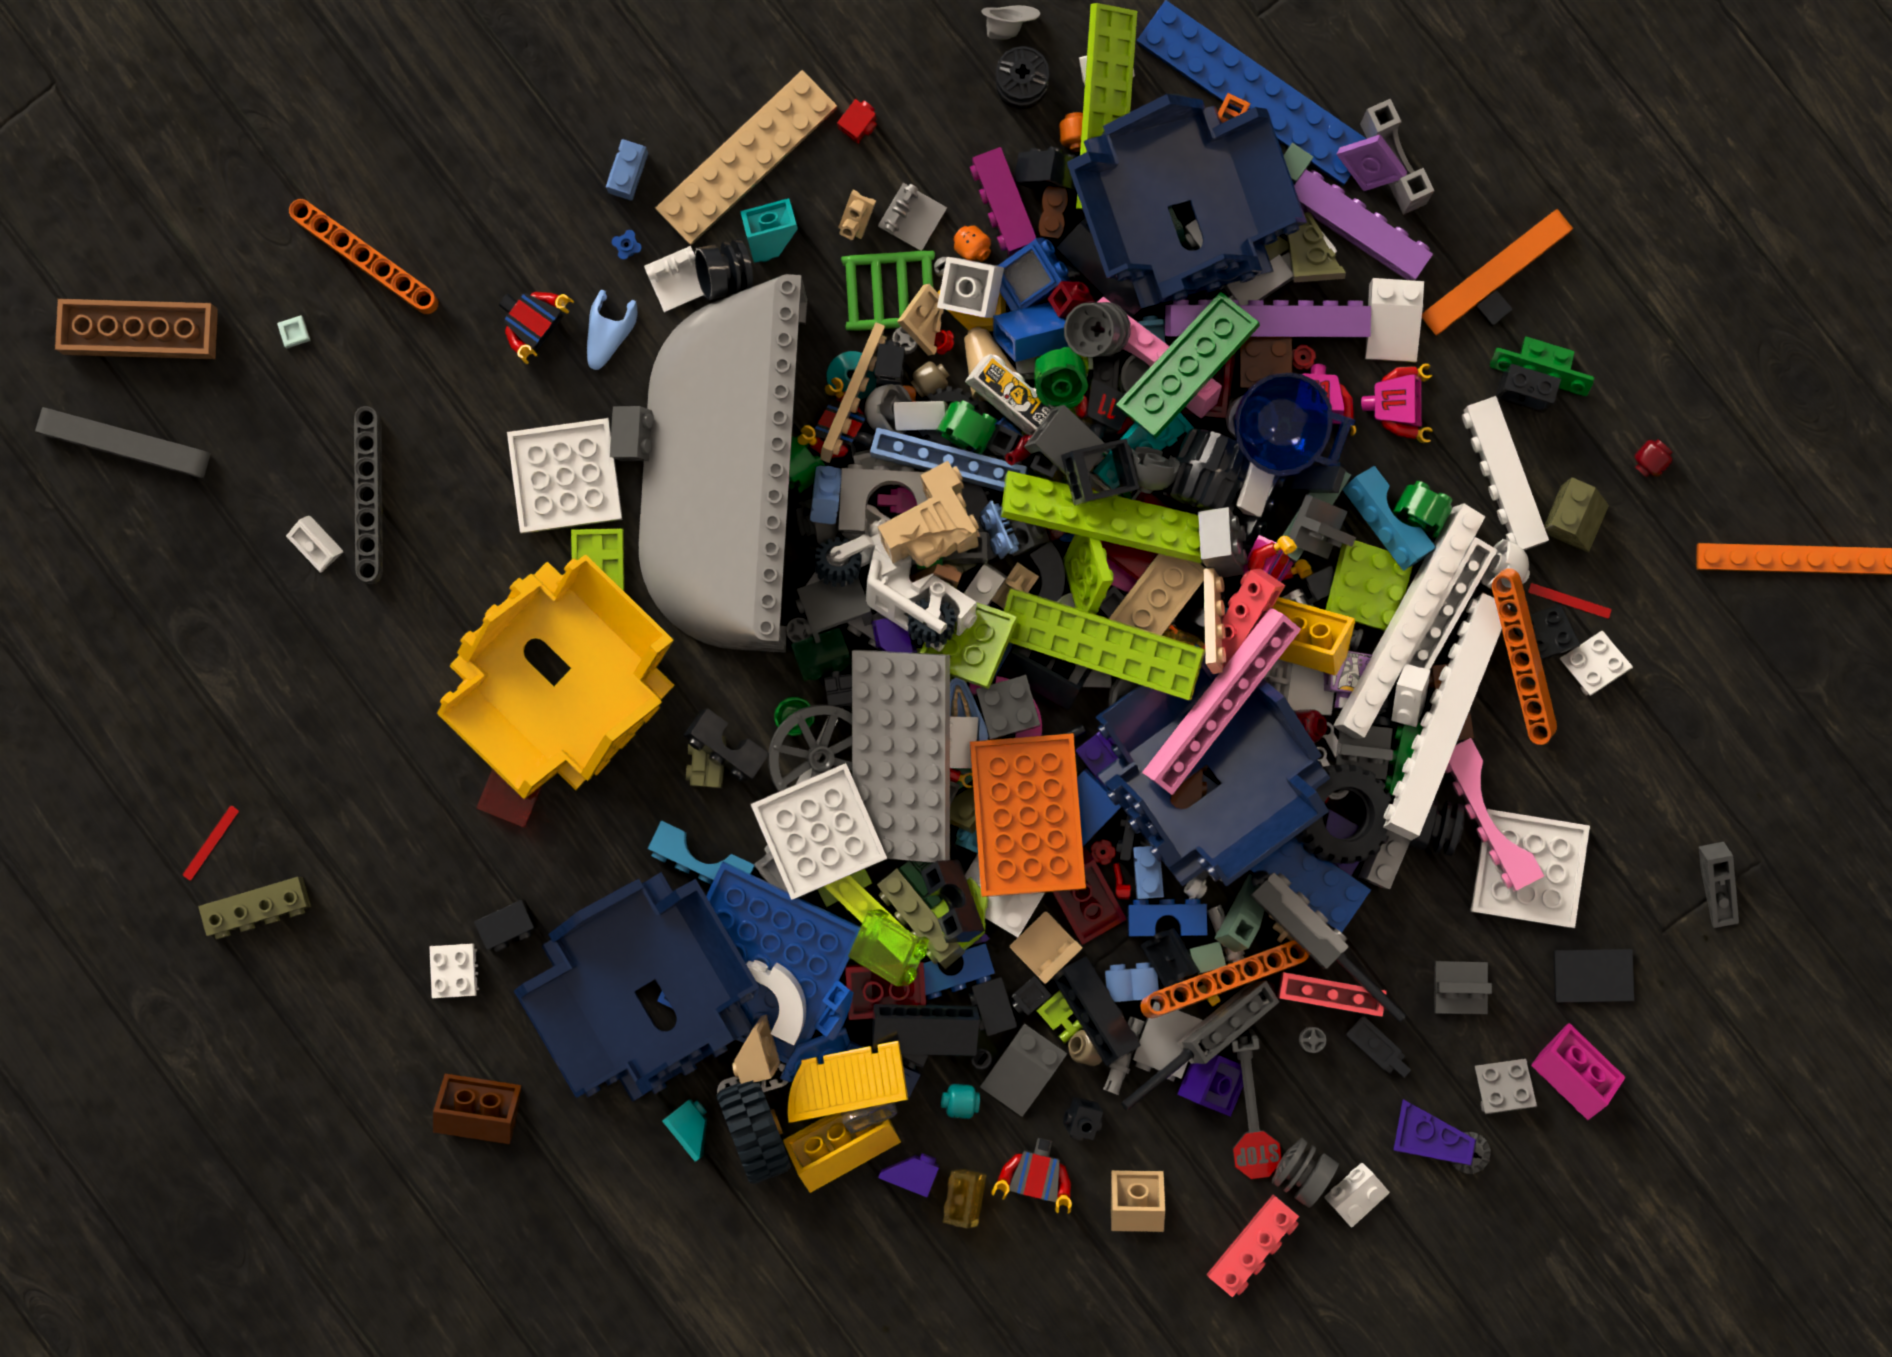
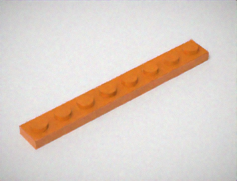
M1698 543L1696 570L1892 575V548Z

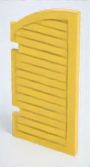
M899 1041L879 1044V1053L875 1054L872 1053V1047L869 1046L824 1055V1064L818 1065L817 1057L802 1060V1064L795 1075L788 1100L789 1123L908 1100Z

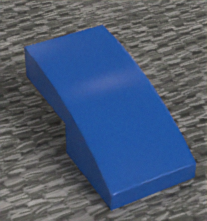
M836 980L822 1001L828 1006L814 1025L818 1031L832 1041L838 1035L847 1018L853 998V992L839 980Z

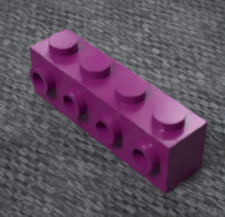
M999 147L973 157V166L969 168L974 181L979 180L982 187L978 191L983 204L988 203L991 213H988V218L992 228L997 227L1000 236L997 237L1001 251L1006 250L1008 256H1012L1036 238V235L1003 151Z

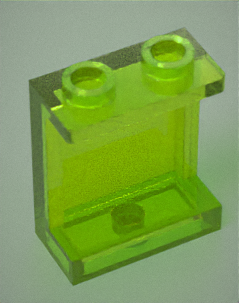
M882 909L868 910L848 957L895 986L909 985L917 976L916 969L920 960L927 953L929 939L925 936L918 937L889 920V914Z

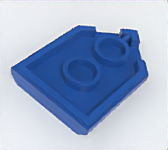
M841 1028L834 1041L822 1035L796 1045L780 1079L793 1082L802 1064L801 1061L804 1059L817 1057L818 1065L824 1064V1055L844 1052L850 1042L846 1028Z

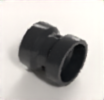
M1385 699L1372 725L1394 727L1395 721H1391L1394 706L1393 700Z

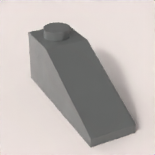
M1725 842L1699 846L1700 868L1712 926L1717 928L1738 924L1733 854Z

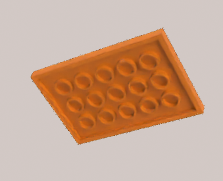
M1074 734L970 742L981 896L994 897L1086 889Z

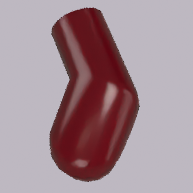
M1032 435L1023 436L1015 450L1006 454L1005 460L1007 464L1014 465L1031 456V453L1024 446Z

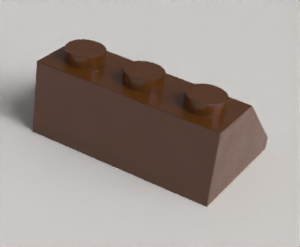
M445 1074L433 1110V1133L510 1144L516 1124L521 1085Z

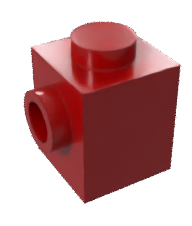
M855 99L837 122L838 129L856 143H859L865 134L869 136L877 126L875 122V109L866 101L859 102Z

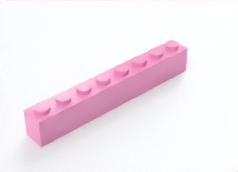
M1270 608L1225 665L1223 673L1218 674L1142 773L1173 795L1301 629L1284 614Z

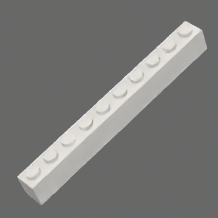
M1465 503L1452 508L1441 533L1433 543L1436 548L1425 557L1333 727L1353 739L1365 738L1485 516Z
M1484 593L1476 599L1472 598L1466 612L1469 615L1467 620L1463 621L1458 629L1457 635L1460 637L1457 644L1454 643L1450 649L1448 657L1451 660L1448 667L1445 666L1440 674L1439 680L1442 681L1441 685L1431 696L1430 703L1433 704L1431 710L1425 713L1421 721V726H1423L1421 735H1417L1413 741L1411 748L1414 749L1412 757L1408 758L1403 766L1402 772L1405 774L1402 782L1399 781L1394 788L1393 795L1396 796L1394 802L1389 804L1383 818L1386 819L1384 828L1411 841L1420 836L1502 629L1495 599Z

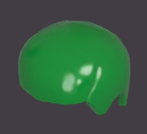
M799 697L784 699L780 702L774 713L776 726L779 727L794 712L811 705L808 701ZM814 716L805 719L809 728L814 723ZM798 724L787 735H801L802 732Z

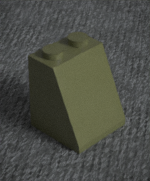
M1571 477L1561 485L1544 528L1547 535L1585 552H1589L1609 505L1596 487Z

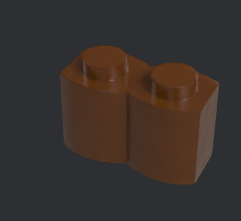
M1047 186L1043 194L1038 236L1039 238L1044 237L1052 244L1058 245L1063 236L1064 215L1068 202L1066 188Z

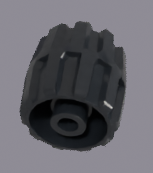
M1204 429L1189 430L1175 455V458L1180 462L1178 474L1174 482L1163 490V498L1172 507L1181 508L1183 512L1196 515L1201 511L1229 507L1233 513L1250 461L1253 458L1252 452L1241 443L1222 434Z

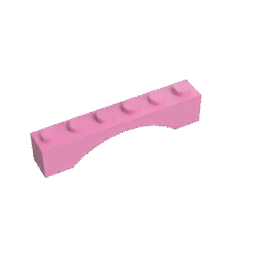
M1102 297L1098 302L1110 301L1107 300L1105 297ZM1127 315L1131 323V334L1128 343L1123 349L1134 354L1151 367L1170 346ZM1211 378L1185 407L1199 418H1202L1217 404L1222 385Z
M1469 738L1455 745L1445 772H1451L1455 780L1452 782L1454 790L1458 796L1463 795L1467 803L1464 808L1471 820L1475 818L1479 825V828L1476 830L1483 843L1487 841L1491 848V851L1488 852L1495 866L1499 864L1504 872L1501 878L1507 889L1512 888L1513 891H1517L1544 877V874L1533 854L1508 840L1489 817L1481 793L1483 759L1474 742Z

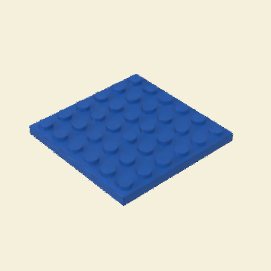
M723 861L706 897L745 963L748 961L754 962V960L763 962L770 971H772L776 963H779L794 975L804 992L806 1020L795 1045L773 1036L779 1059L787 1064L796 1045L812 1039L816 1030L814 1025L827 1007L822 1000L836 980H840L863 928L799 897L791 900L788 892ZM757 982L760 988L752 992L754 998L741 1005V1008L753 1028L760 1017L767 1014L772 1031L779 1016L778 999L773 991ZM662 991L658 1002L672 1008ZM751 1031L736 1040L745 1043Z

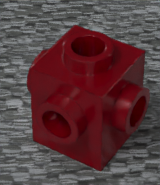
M1061 281L1047 298L1060 318H1067V315L1073 308L1082 303L1095 302L1089 293L1088 287L1081 282Z

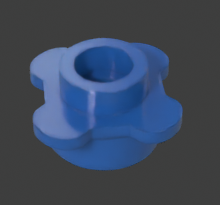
M627 230L624 235L620 237L615 236L612 239V245L617 248L620 259L625 260L629 256L641 251V244L637 243L635 233L632 230ZM629 243V246L625 247L624 244Z

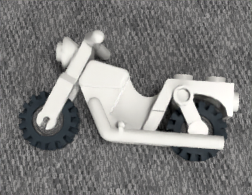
M885 519L876 520L872 523L868 531L870 537L862 535L851 541L844 538L843 542H840V537H835V542H832L831 538H829L826 544L822 542L820 548L817 547L814 565L815 573H818L819 580L824 578V584L828 585L829 582H832V587H836V583H840L841 587H844L846 581L849 585L852 584L853 578L857 580L861 567L871 562L867 578V605L911 634L912 640L917 639V644L919 645L925 642V647L930 648L931 646L940 652L944 645L947 644V639H952L955 621L957 623L956 635L960 636L966 628H971L977 619V615H975L976 601L937 576H933V573L911 583L909 579L912 567L911 556L904 560L901 559L894 564L892 563L881 544L878 526L887 522Z

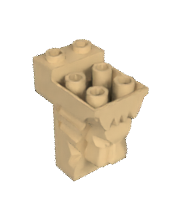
M949 461L920 475L922 489L928 500L878 526L881 544L893 564L911 556L919 566L924 565L928 568L940 557H947L956 550L958 553L978 547L977 537L980 534L977 529H979V526L974 516H968L965 509L966 503L962 497L961 490L964 488L962 483L963 477L956 466L951 467Z

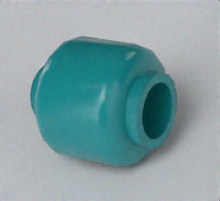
M951 1084L947 1092L942 1093L941 1108H946V1113L949 1117L970 1119L974 1113H978L980 1093L976 1092L972 1085Z

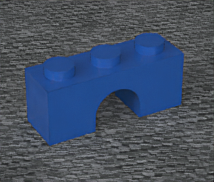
M1175 899L1159 900V905H1149V900H1133V905H1128V936H1154L1156 922L1164 915L1172 916L1178 921L1180 936L1207 935V904H1201V899H1185V904H1175Z
M986 944L964 950L965 953L962 955L964 965L962 970L956 975L944 974L939 969L938 963L936 965L932 961L924 963L927 1000L942 996L941 990L950 987L952 992L967 988L966 982L975 980L976 984L991 980L990 975L995 972Z

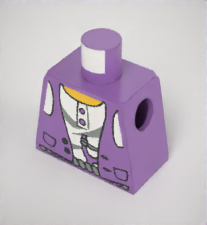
M1348 651L1347 657L1336 676L1323 672L1324 691L1336 693L1334 708L1343 709L1372 655Z

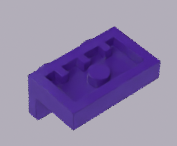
M1098 732L1076 749L1075 752L1092 774L1103 784L1096 774L1118 758L1110 748L1114 745L1110 738L1105 740L1101 733Z

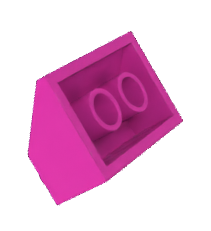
M1570 1023L1552 1039L1531 1065L1587 1120L1609 1104L1626 1078Z

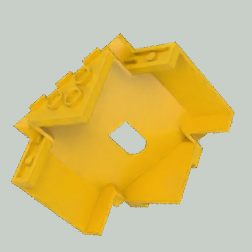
M586 554L578 560L572 559L565 566L564 570L566 572L563 575L549 562H546L535 574H530L523 580L518 578L509 588L511 592L507 600L499 606L496 604L491 606L482 620L484 622L483 625L475 632H467L461 638L460 642L462 645L457 652L459 656L451 663L450 667L464 681L458 686L457 691L454 693L449 691L440 700L442 705L437 714L523 799L557 773L575 790L585 780H590L593 774L598 775L611 761L610 759L617 753L619 748L622 749L634 737L635 732L643 723H647L660 709L661 699L675 686L656 668L674 640ZM537 638L544 641L571 667L555 686L526 659L524 648L531 639Z

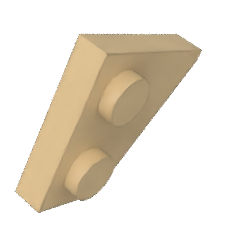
M925 284L897 322L929 356L934 355L937 347L934 346L936 333L940 332L941 315L944 309L937 308L939 294L930 284Z

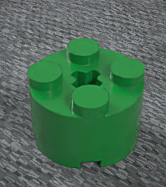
M1063 347L1049 351L1035 361L1036 394L1044 405L1048 407L1049 405L1056 407L1065 405L1070 409L1084 399V394L1088 388L1086 366L1083 359L1071 348Z
M961 400V402L955 401L950 403L936 429L937 433L943 432L941 436L964 450L968 446L974 448L973 453L982 455L996 429L995 423L997 420L988 414L983 413V415L976 413L974 411L975 407L966 401Z
M800 435L796 438L792 436L789 472V488L792 490L796 487L797 495H801L814 484L816 467L825 466L818 455L812 456L808 451V444L801 445L798 442Z
M1416 481L1414 485H1407L1393 511V515L1395 517L1398 515L1400 517L1399 521L1408 526L1421 527L1424 532L1432 533L1430 538H1437L1452 511V498L1446 494H1437L1429 490L1430 487L1421 481Z

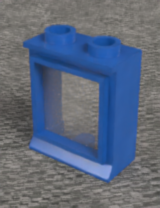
M1044 237L1035 238L1031 243L998 265L999 267H1004L1000 293L1011 311L1035 306L1051 295L1061 281H1071L1067 275L1069 273L1067 267L1054 254L1055 248L1053 244Z

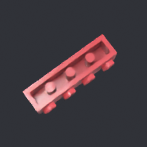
M1262 569L1250 570L1244 574L1240 582L1242 584L1238 593H1235L1228 602L1229 608L1226 614L1221 616V622L1224 624L1226 633L1225 639H1222V647H1224L1226 652V663H1223V668L1267 611L1273 608L1285 587L1283 583Z
M1272 1195L1211 1268L1207 1276L1231 1297L1236 1293L1240 1295L1247 1288L1249 1283L1246 1280L1251 1274L1257 1275L1266 1264L1263 1261L1269 1253L1273 1255L1282 1245L1280 1239L1284 1234L1290 1235L1299 1223L1296 1220L1299 1216L1276 1196Z

